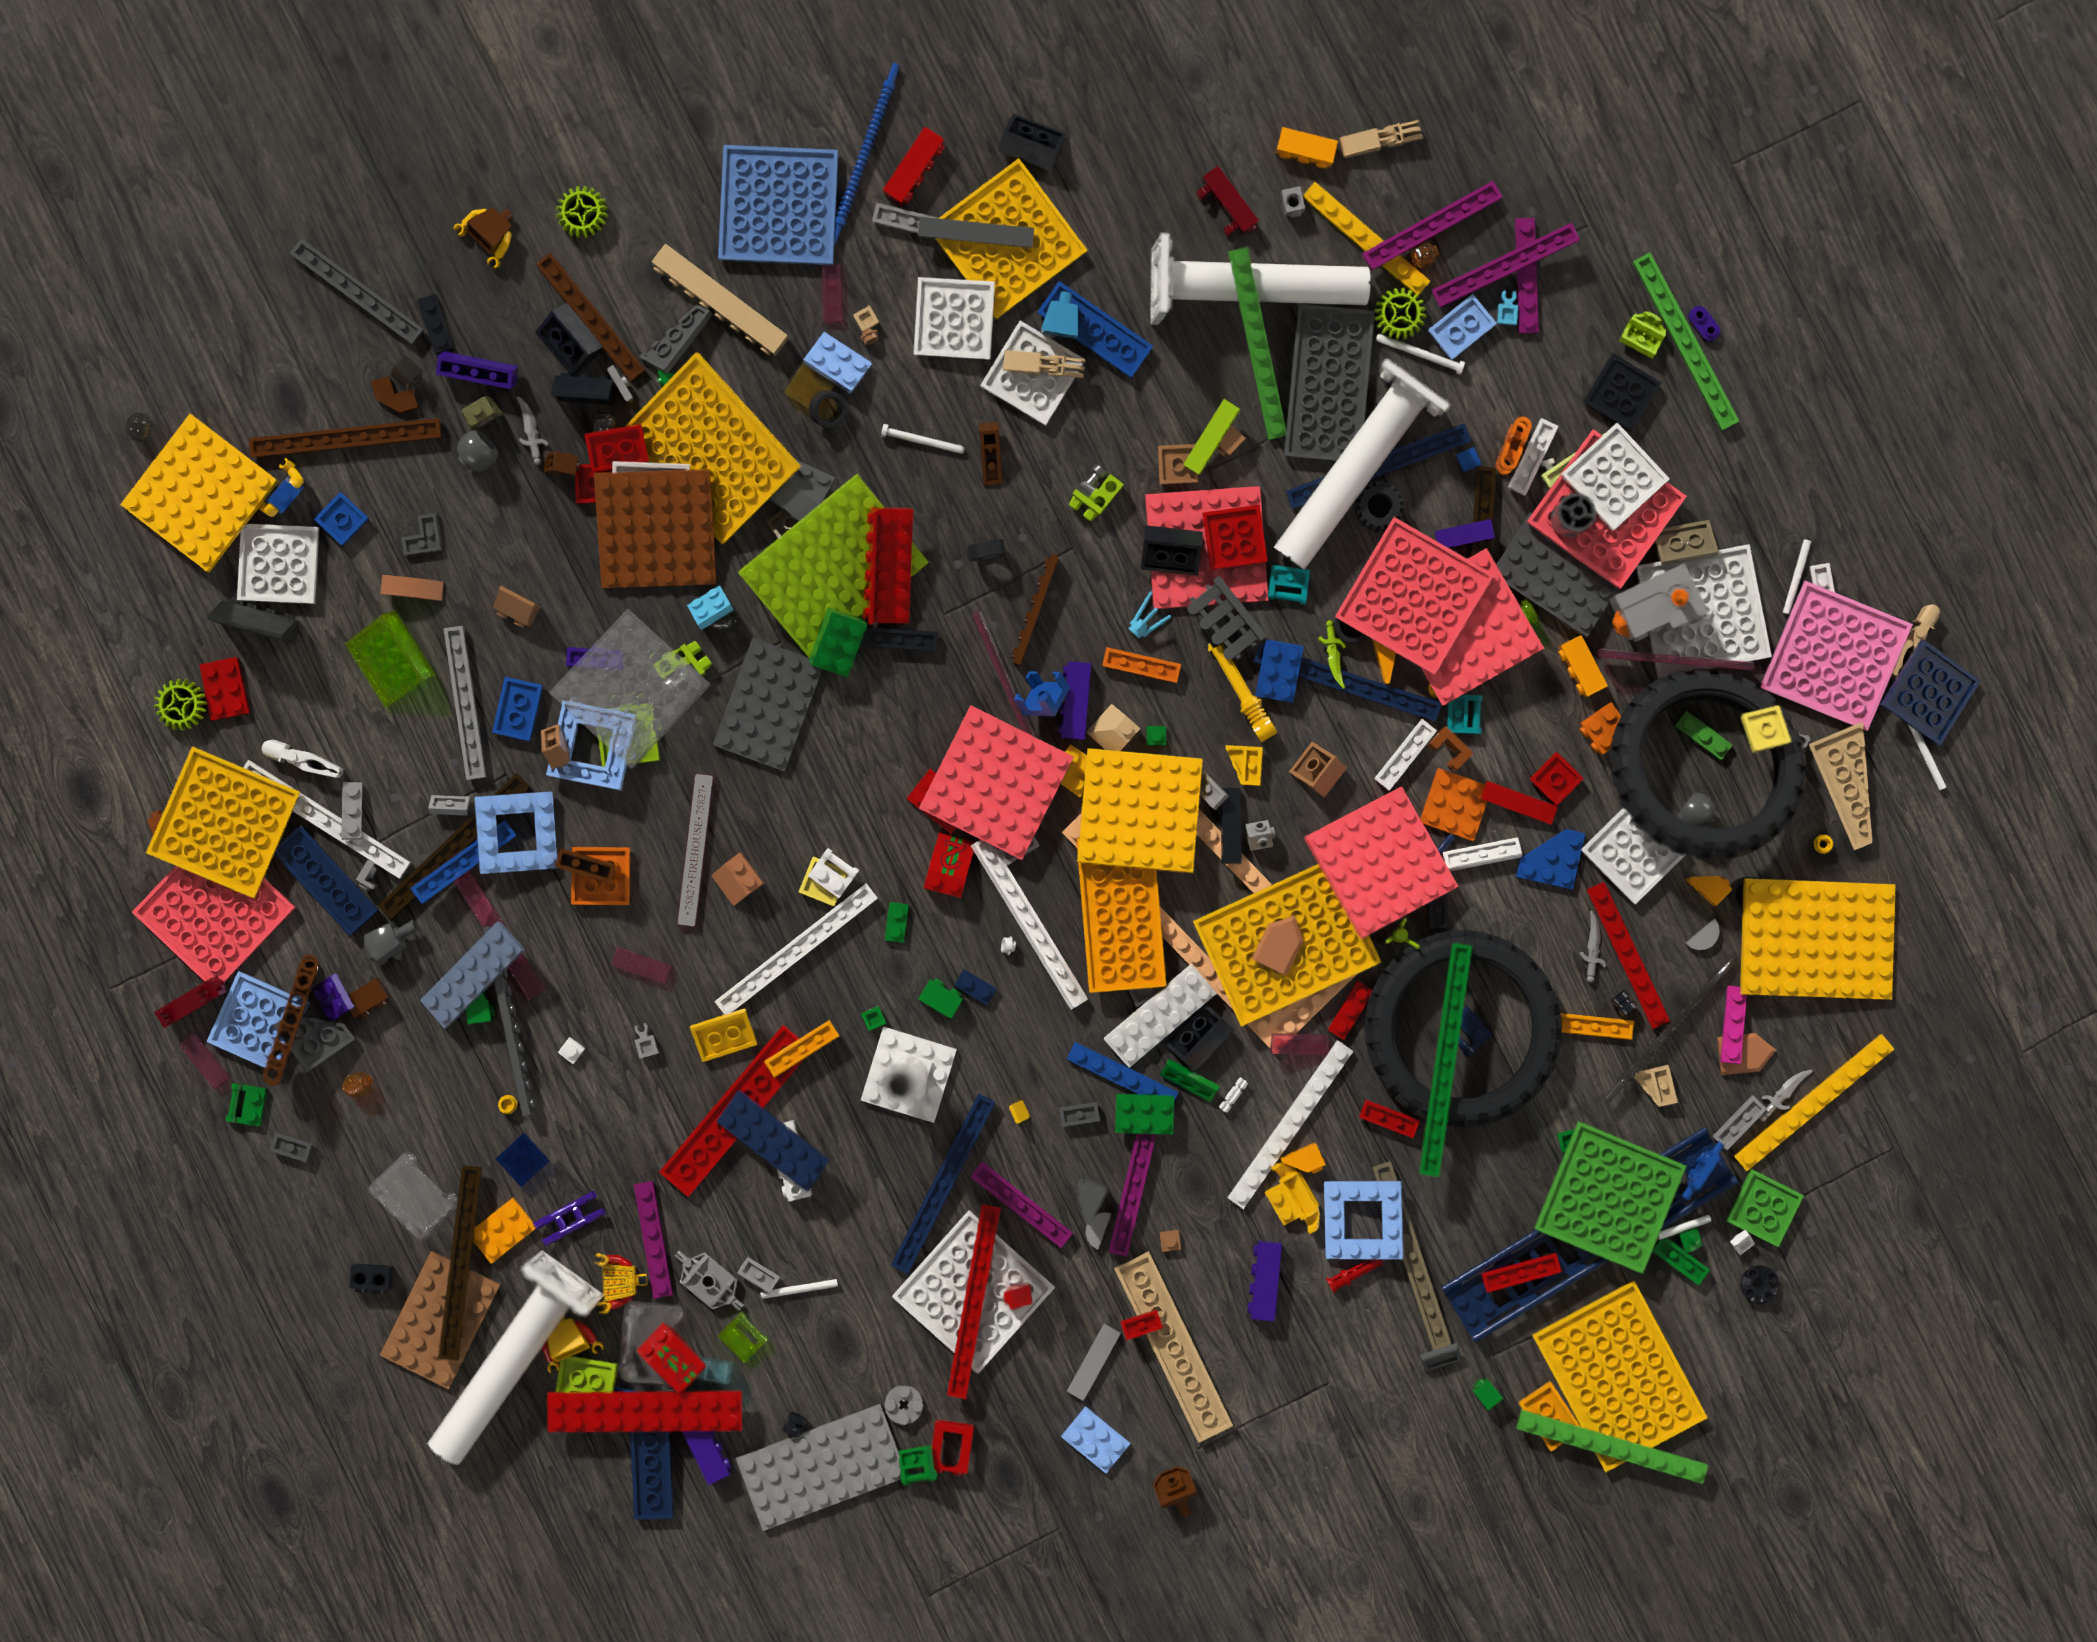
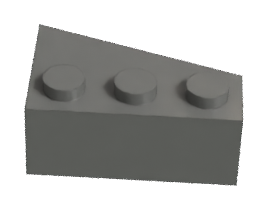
M796 460L802 467L770 500L781 509L789 512L795 521H800L828 498L832 491L835 477Z

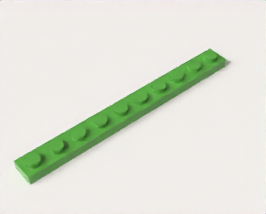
M1245 247L1229 251L1228 255L1268 440L1286 436V427L1248 248Z
M1651 253L1634 260L1632 264L1720 430L1722 431L1739 422Z
M1522 1409L1516 1426L1517 1429L1702 1484L1708 1468L1707 1464Z

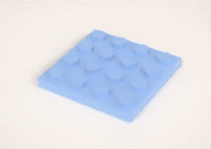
M238 971L207 1042L265 1068L277 1034L273 1025L282 1019L290 993ZM299 997L292 1000V1004L297 1007L303 1003V1000ZM307 1001V1004H306V1007H305L303 1016H304V1014H305V1012H306V1010H307V1008H308V1005H309V1003H310V1002H308V1001Z

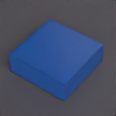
M1474 447L1456 455L1463 473L1482 465Z

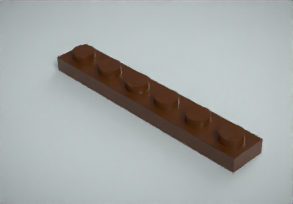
M1051 554L1050 558L1046 557L1043 566L1046 569L1044 576L1040 575L1037 586L1040 587L1038 594L1034 593L1031 599L1032 611H1027L1024 622L1027 623L1025 630L1021 629L1017 639L1021 642L1018 648H1014L1011 656L1014 659L1013 664L1019 666L1022 664L1059 559L1057 555Z

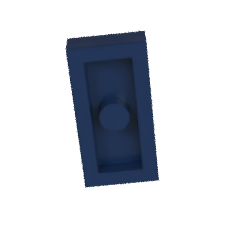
M963 969L954 985L986 1005L997 989Z

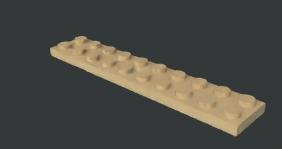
M1149 1251L1115 1267L1114 1269L1136 1315L1155 1309L1158 1311L1163 1328L1146 1335L1198 1443L1232 1427L1233 1424Z

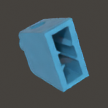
M1061 292L1059 302L1051 301L1041 333L1073 339L1078 338V305L1071 304L1072 293Z

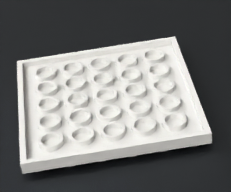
M1749 544L1718 550V556L1665 566H1661L1659 561L1636 567L1638 583L1641 584L1685 563L1708 611L1703 614L1704 619L1691 625L1688 621L1686 622L1687 627L1674 633L1672 630L1666 632L1665 628L1653 634L1651 631L1648 632L1652 653H1655L1653 654L1657 679L1679 671L1713 669L1744 663V661L1772 657Z
M970 1210L966 1212L892 1295L901 1306L954 1353L979 1218ZM997 1234L995 1236L972 1362V1369L977 1374L1055 1288L1054 1285ZM1030 1283L1033 1304L1009 1310V1305H1005L1003 1292L1006 1291L1007 1286Z

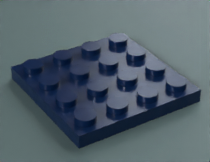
M1920 640L1880 705L1933 743L1941 746L1981 681L1928 642Z

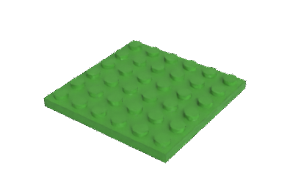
M1578 1121L1534 1229L1643 1274L1686 1166Z

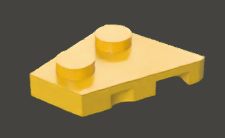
M1226 745V750L1241 785L1261 786L1263 747Z

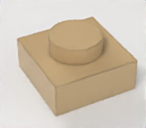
M870 306L853 315L862 332L879 324Z

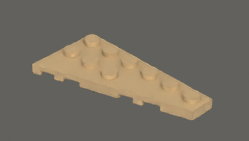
M1863 722L1808 744L1853 850L1872 843Z

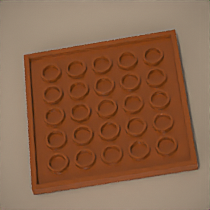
M710 469L594 473L601 588L717 584Z

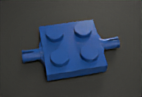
M1718 1141L1713 1150L1710 1152L1706 1151L1705 1153L1702 1152L1696 1161L1698 1164L1694 1169H1690L1686 1175L1687 1180L1685 1183L1688 1184V1188L1682 1195L1684 1198L1689 1200L1694 1191L1701 1188L1719 1161V1154L1724 1148V1144Z

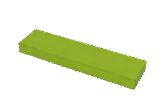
M1224 399L1183 465L1201 475L1241 409Z

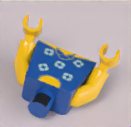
M286 458L285 465L280 464L279 467L288 473V477L268 500L263 502L258 508L271 517L277 513L281 515L304 488L302 486L304 483L303 477L295 469V464Z

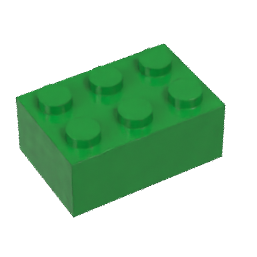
M828 607L808 660L810 664L848 677L867 627L866 621Z

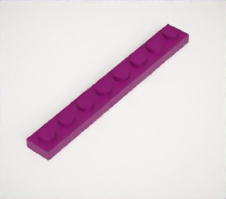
M1491 181L1362 253V257L1370 270L1373 271L1501 200L1503 196L1494 181Z
M1570 223L1433 289L1432 293L1439 308H1442L1579 242L1580 238L1573 224Z
M1136 1134L1108 1250L1110 1253L1123 1256L1128 1255L1156 1134Z

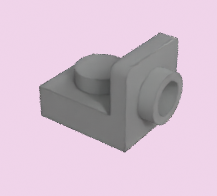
M367 860L356 879L360 882L359 886L368 891L370 888H377V885L368 880L369 878L372 879L377 872V868H375L377 864L371 860Z

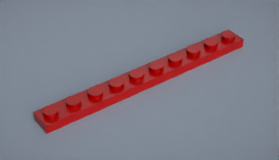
M985 1204L981 1206L947 1396L966 1399L1001 1207Z

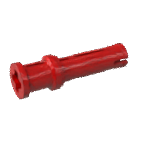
M1368 1259L1347 1271L1342 1269L1339 1274L1331 1278L1327 1277L1326 1281L1334 1294L1336 1290L1345 1285L1350 1286L1353 1280L1384 1264L1381 1259Z

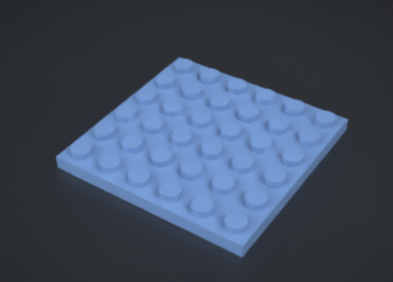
M723 145L718 259L725 261L833 265L838 150Z

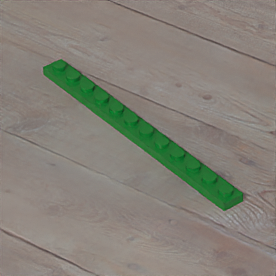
M1452 943L1419 1168V1174L1439 1177L1472 950V946Z

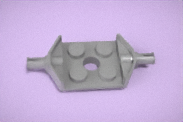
M680 1250L674 1257L683 1263L680 1283L712 1310L727 1303L732 1304L738 1311L743 1307L744 1304L734 1296L738 1278H735L707 1255V1252L691 1258L685 1256ZM706 1276H710L714 1280V1284L710 1287L705 1286L703 1283V1279Z

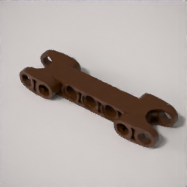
M305 955L300 961L286 1008L269 1053L263 1075L265 1082L270 1086H276L282 1080L310 992L313 988L318 972V960L314 955ZM310 962L314 964V967L306 968L305 964ZM299 997L303 1000V1003L297 1007L292 1004V1000ZM294 1016L297 1021L295 1024L289 1025L286 1023V1018ZM288 1034L291 1039L288 1043H282L279 1040L280 1036ZM271 1072H275L278 1074V1076L275 1079H269L267 1077L268 1074Z

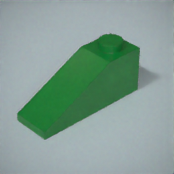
M485 991L466 1009L468 1024L494 1020L493 1016H496L495 1005H492Z

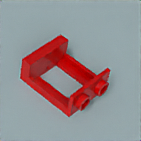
M936 1419L932 1455L934 1470L937 1473L951 1471L952 1475L963 1476V1473L967 1474L973 1424ZM944 1431L963 1434L960 1458L956 1466L945 1465L940 1461Z

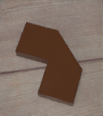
M390 376L371 381L377 401L399 413L419 408L414 390L410 389L395 394Z

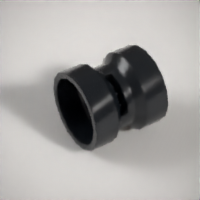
M1623 990L1610 1000L1613 1006H1618V1012L1622 1017L1637 1006L1634 1000L1628 999L1629 994L1626 990Z
M790 1412L787 1417L788 1422L784 1424L782 1431L799 1438L802 1433L801 1428L806 1424L807 1418L795 1412Z

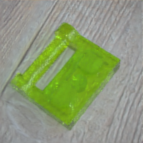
M741 1311L718 1334V1337L745 1363L769 1338L763 1335ZM739 1322L758 1340L756 1344L736 1326Z

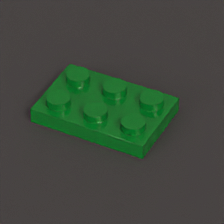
M1116 1094L1115 1133L1173 1135L1174 1095Z

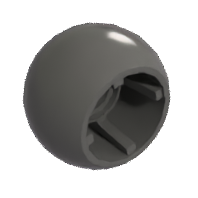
M472 430L464 434L459 440L456 449L460 455L458 459L462 465L468 470L474 469L477 472L491 468L499 454L495 445L478 430Z
M1693 793L1676 817L1692 825L1709 828L1717 818L1713 815L1717 808L1709 796L1702 793Z

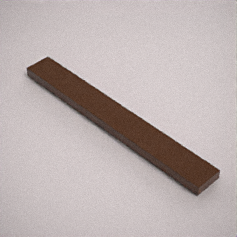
M551 252L538 261L536 266L602 344L605 351L630 382L633 383L646 372L645 368Z

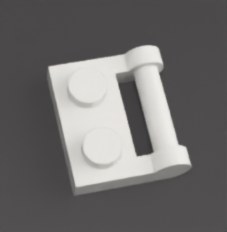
M827 848L808 876L840 898L859 870L856 867L852 868L834 855L832 850ZM828 859L849 874L846 879L825 865L826 860Z

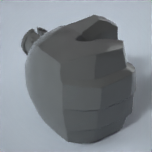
M411 920L401 927L391 922L364 935V947L369 960L374 961L378 966L388 963L387 960L391 957H394L397 961L400 960L402 952L407 945L405 937L419 930L415 921Z

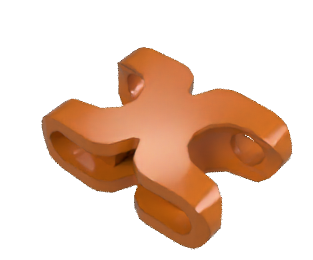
M1526 417L1517 418L1508 430L1504 445L1495 464L1496 471L1501 475L1509 474L1518 464L1532 427L1531 421ZM1517 427H1520L1522 432L1518 431ZM1504 460L1509 461L1510 465L1505 464Z

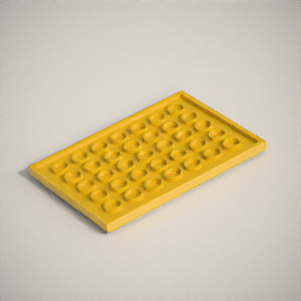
M695 353L626 425L642 424L649 457L648 463L690 464V470L710 469L714 536L722 545L802 467L699 353Z
M1319 864L1193 921L1240 1026H1244L1381 963L1370 936L1368 935L1362 939L1358 936ZM1295 916L1303 943L1286 976L1251 959L1270 923Z
M1744 879L1740 994L1892 1000L1895 884Z
M1634 1280L1532 1334L1577 1421L1583 1428L1653 1448L1708 1418ZM1595 1452L1605 1472L1626 1462Z

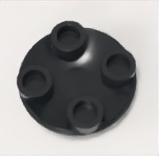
M1763 1265L1752 1266L1744 1272L1741 1278L1742 1293L1753 1303L1765 1304L1771 1302L1778 1293V1276L1769 1267Z

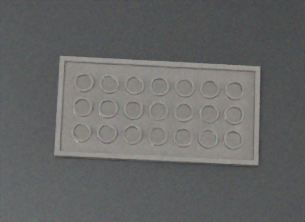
M881 1403L803 1432L799 1438L792 1436L736 1458L763 1531L901 1479L898 1448Z

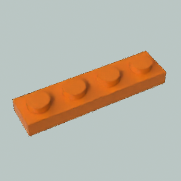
M1106 647L1102 666L1177 683L1181 664Z

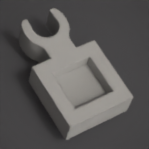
M644 1023L645 1030L643 1032L639 1031L638 1025L635 1026V1031L640 1039L635 1040L640 1059L659 1053L654 1035L648 1036V1025Z

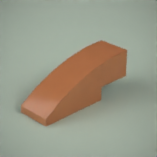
M382 575L381 594L442 601L444 582Z

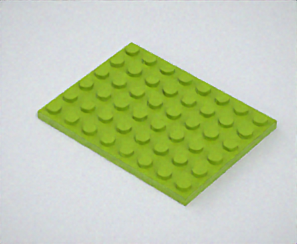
M858 474L854 475L738 571L740 576L808 657H810L828 607L858 618L863 617V610L867 608V601L864 600V590L867 589L868 583L865 582V570H868L865 554L866 551H869L866 533L870 531V524H867V513H870V507L884 508V506ZM913 542L911 577L929 563Z

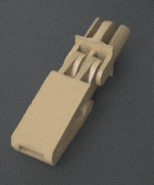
M1419 120L1387 126L1383 130L1374 128L1341 137L1340 143L1343 157L1347 158L1379 151L1384 146L1393 147L1423 139L1422 134H1417L1421 132V127H1414L1420 124Z
M1005 350L1002 370L1033 375L1048 373L1050 376L1062 378L1063 376L1083 378L1084 374L1067 372L1065 370L1084 371V366L1067 364L1066 362L1085 364V359L1068 358L1065 355H1050V357H1046L1042 353Z
M1936 605L1924 606L1916 620L1913 621L1916 626L1908 634L1891 677L1893 679L1898 677L1906 662L1903 664V658L1907 649L1912 646L1910 650L1912 654L1920 640H1926L1928 631L1935 629L1933 627L1940 614V609Z

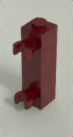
M1216 166L1202 177V182L1205 186L1196 191V195L1202 200L1211 193L1231 219L1232 223L1228 224L1223 230L1227 237L1237 229L1242 235L1246 233L1249 235L1258 228L1256 226L1259 222L1258 218L1219 166Z
M218 976L212 977L154 1013L163 1028L169 1027L226 993L225 984Z

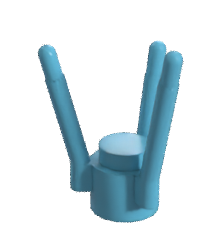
M1152 591L1149 592L1136 616L1130 622L1131 626L1128 628L1139 639L1142 635L1146 637L1151 631L1171 619V615H1168L1148 628L1146 623L1158 611L1157 608H1154L1143 621L1139 619L1153 595Z

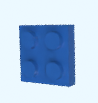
M339 492L314 520L340 545L344 546L369 518L342 492Z

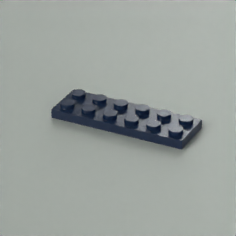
M302 825L278 845L274 854L349 936H352L379 911Z
M741 1090L737 1091L716 1121L805 1191L811 1189L830 1162L828 1157Z
M670 1431L630 1432L634 1520L673 1518Z

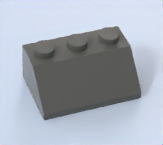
M1085 1176L1084 1180L1080 1178L1077 1183L1076 1192L1085 1222L1090 1226L1107 1192V1188L1105 1185Z

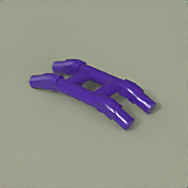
M594 1191L533 1223L536 1230L554 1220L559 1226L560 1230L542 1240L545 1247L606 1214L605 1210L601 1208L586 1217L583 1216L579 1207L597 1197ZM572 1211L577 1221L567 1226L562 1216Z

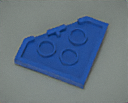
M1565 829L1519 859L1516 877L1573 889L1585 833Z

